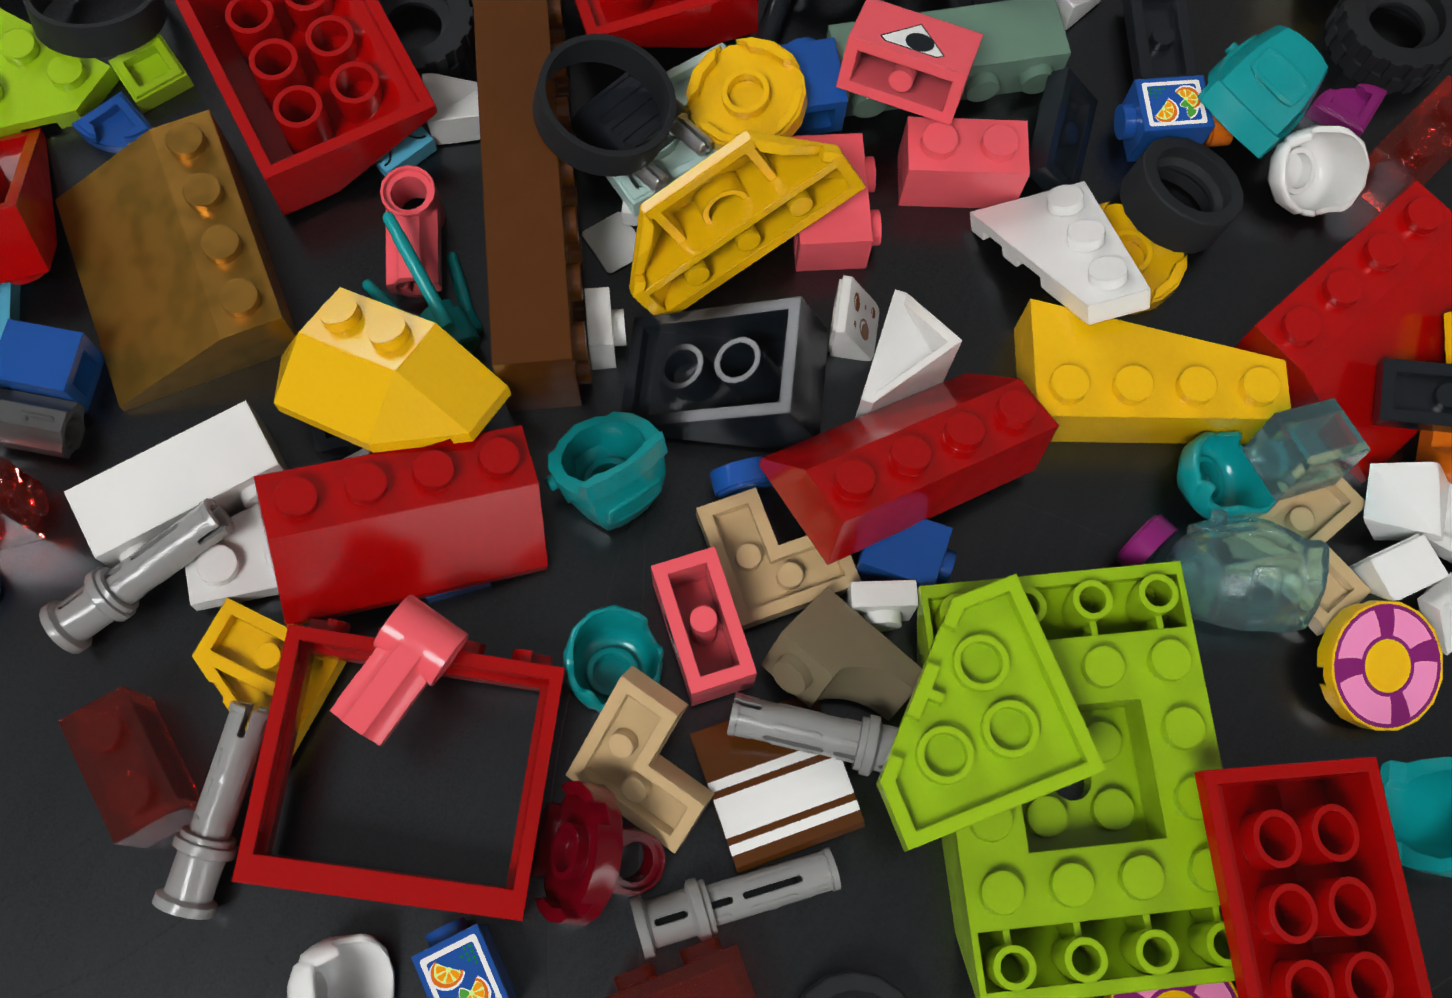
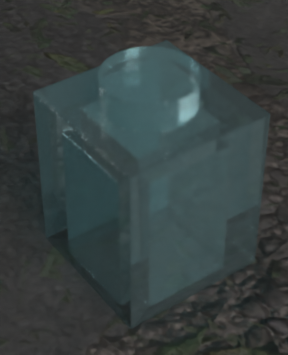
M1332 398L1274 413L1242 450L1275 501H1280L1335 485L1371 449L1336 399Z

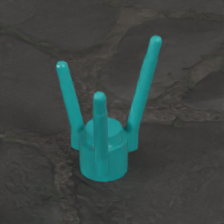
M385 212L382 219L428 304V307L421 313L420 317L437 323L470 353L474 352L481 344L479 333L484 330V327L474 311L457 253L449 252L447 254V262L459 306H455L450 299L441 300L395 215L392 212ZM371 279L363 281L362 287L374 300L402 310Z

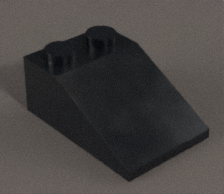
M802 296L635 317L621 412L633 413L648 420L658 431H662L665 438L758 448L792 446L820 434L829 330Z

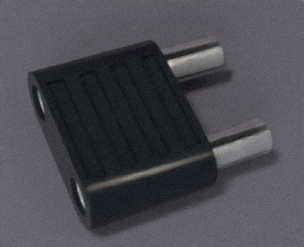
M627 72L583 105L575 114L571 124L573 132L584 142L606 150H629L645 145L660 133L661 127L659 111L650 92L639 80ZM676 99L675 120L662 149L678 138L698 156H705L706 152L709 153L713 147V139L690 121L691 111ZM653 162L633 173L655 193L665 188L669 182V176Z

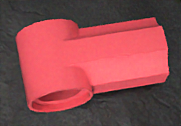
M406 165L397 167L389 172L381 183L380 195L386 212H392L395 215L436 291H442L441 229L446 218L443 203L435 183L427 171L417 166ZM412 199H425L422 205L415 209H402L405 203ZM386 227V287L388 291L392 294H400L408 298H424Z
M413 594L408 595L387 619L373 642V646L376 649L339 696L330 712L360 735L379 746H383L427 684L433 686L448 669L466 643L469 634Z

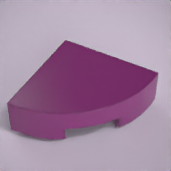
M1358 84L1356 88L1329 89L1313 102L1304 116L1322 126H1342L1348 128L1360 137L1388 91L1370 84Z

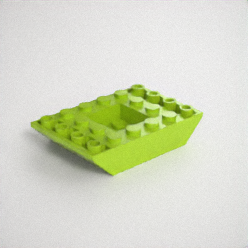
M1181 561L1018 576L1106 767V771L1084 779V790L1076 800H1067L1054 791L941 837L955 934L975 998H1089L1235 981L1194 772L1223 769ZM1003 578L919 586L917 589V665L923 668L949 602L956 596Z

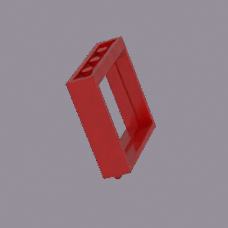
M310 618L308 627L288 624L232 882L523 921L565 668L551 666L553 656L535 654L532 650L514 649L511 659L485 655L486 645L467 640L456 658L442 675V677L539 692L506 887L274 855L272 851L314 657L365 664L376 649L373 646L374 637L349 634L351 624L330 618H328V621Z

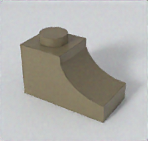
M828 587L781 632L760 664L774 677L777 684L783 690L795 695L809 709L819 700L843 699L864 705L880 714L887 721H890L910 698L922 671L919 665Z

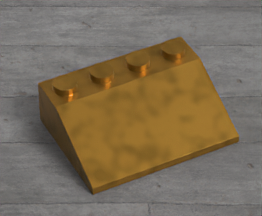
M210 110L149 129L55 200L117 401L123 411L280 356L298 334L233 150Z

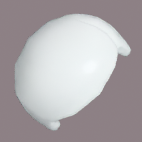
M1314 125L1285 136L1283 142L1276 146L1269 162L1267 181L1274 202L1294 215L1300 214L1309 217L1345 211L1352 206L1366 186L1370 160L1365 142L1353 131L1342 126Z
M353 934L322 939L300 955L299 962L293 966L287 985V998H394L395 971L387 948L375 937L368 934Z

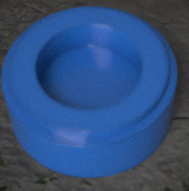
M765 456L742 459L711 471L709 476L715 496L723 499L755 487L757 491L771 486V482L759 466L761 458Z

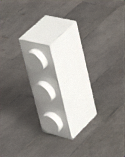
M245 400L64 491L95 559L113 568L166 528L187 515L204 499L209 498L215 501L216 507L211 512L220 505L229 517H232L258 503L254 476L289 469L265 422Z

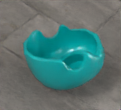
M1238 431L1203 432L1194 437L1183 448L1179 457L1177 486L1187 503L1201 517L1211 522L1224 524L1243 523L1268 513L1279 502L1282 481L1274 457L1266 450L1251 451L1243 447L1240 443L1242 433Z
M617 605L589 611L572 628L563 652V667L565 668L564 674L567 684L580 702L588 709H595L600 713L621 675L632 665L659 684L663 668L664 649L659 645L649 629L648 619L640 612Z

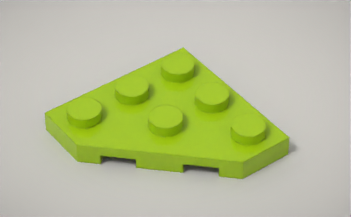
M0 8V137L56 122L62 129L72 127V123L100 106L120 80L110 65L96 58L72 57L49 49L37 38L31 24Z
M1017 574L956 596L949 602L876 783L904 852L1106 771V767Z

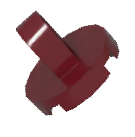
M567 781L561 786L566 794L562 803L548 802L538 826L532 861V876L544 877L546 897L535 898L538 910L547 922L586 926L600 916L612 897V893L637 895L652 889L661 879L665 869L666 855L662 844L655 836L632 826L623 825L622 813L615 794L605 785L585 781ZM632 842H639L644 851L642 865L634 875L628 878H621L619 872L623 849Z

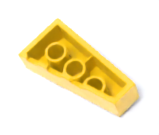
M1031 298L1014 328L1017 378L1024 382L1059 425L1051 442L1188 444L1194 437L1203 432L1238 431L1242 433L1241 444L1263 445L1292 420L1286 361L1283 359L1118 319H1109L1087 325L1064 306Z

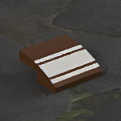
M796 696L778 702L809 709ZM818 701L809 709L823 713ZM729 720L689 734L707 788L715 793L712 797L715 813L737 874L865 827L864 819L843 761L819 754L815 755L772 745L755 739L727 735Z

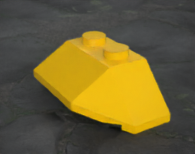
M746 130L640 204L629 284L630 292L633 298L653 315L682 312L866 188V186L838 145Z
M340 287L298 332L281 355L274 404L284 414L376 453L426 447L449 439L452 440L453 444L472 442L510 397L511 391L508 385L437 323Z

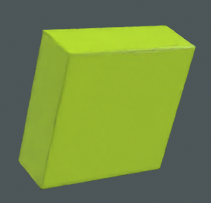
M160 33L145 45L108 60L143 114L194 86Z

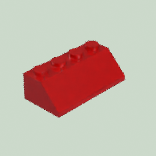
M964 373L761 458L759 466L826 564L830 565L906 530L924 519H930L1034 471L1059 425L1021 379Z
M522 425L482 432L472 442L453 444L452 440L449 439L426 447L377 452L254 476L259 510L286 629L288 624L298 626L309 624L310 618L327 620L328 618L332 619L398 604L410 594L420 599L547 570L548 567L539 482Z

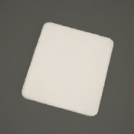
M616 212L582 232L583 238L607 273L611 274L633 261L636 232L632 226L623 225L621 212Z

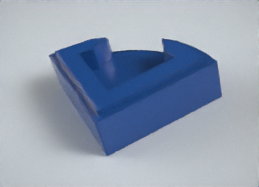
M122 91L72 123L73 127L85 141L98 149L111 153L120 152L146 131L152 129Z

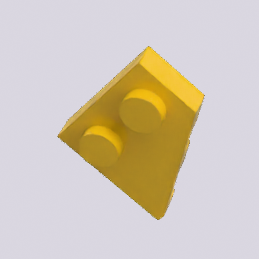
M226 598L192 657L207 680L216 686L223 697V703L228 711H230L231 701L234 700L254 704L252 711L258 710L260 706L270 710L287 629L285 626ZM314 657L293 755L347 662ZM251 711V713H250L248 722H247V724H246L245 731H246L247 726H248V724H249L252 711Z

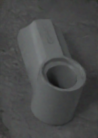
M0 388V447L70 459L72 453L80 449L85 434V409L80 403Z

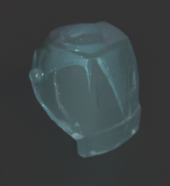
M1215 509L1212 511L1209 520L1188 525L1187 534L1182 536L1173 545L1167 556V562L1181 561L1192 619L1234 630L1286 633L1306 629L1318 610L1326 589L1329 573V546L1322 540H1307L1296 532L1270 520L1245 515L1228 517L1226 511Z

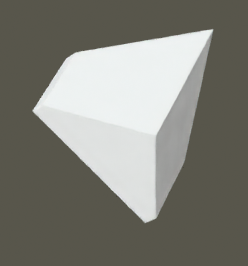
M896 289L894 291L855 419L943 383L963 341L906 292Z

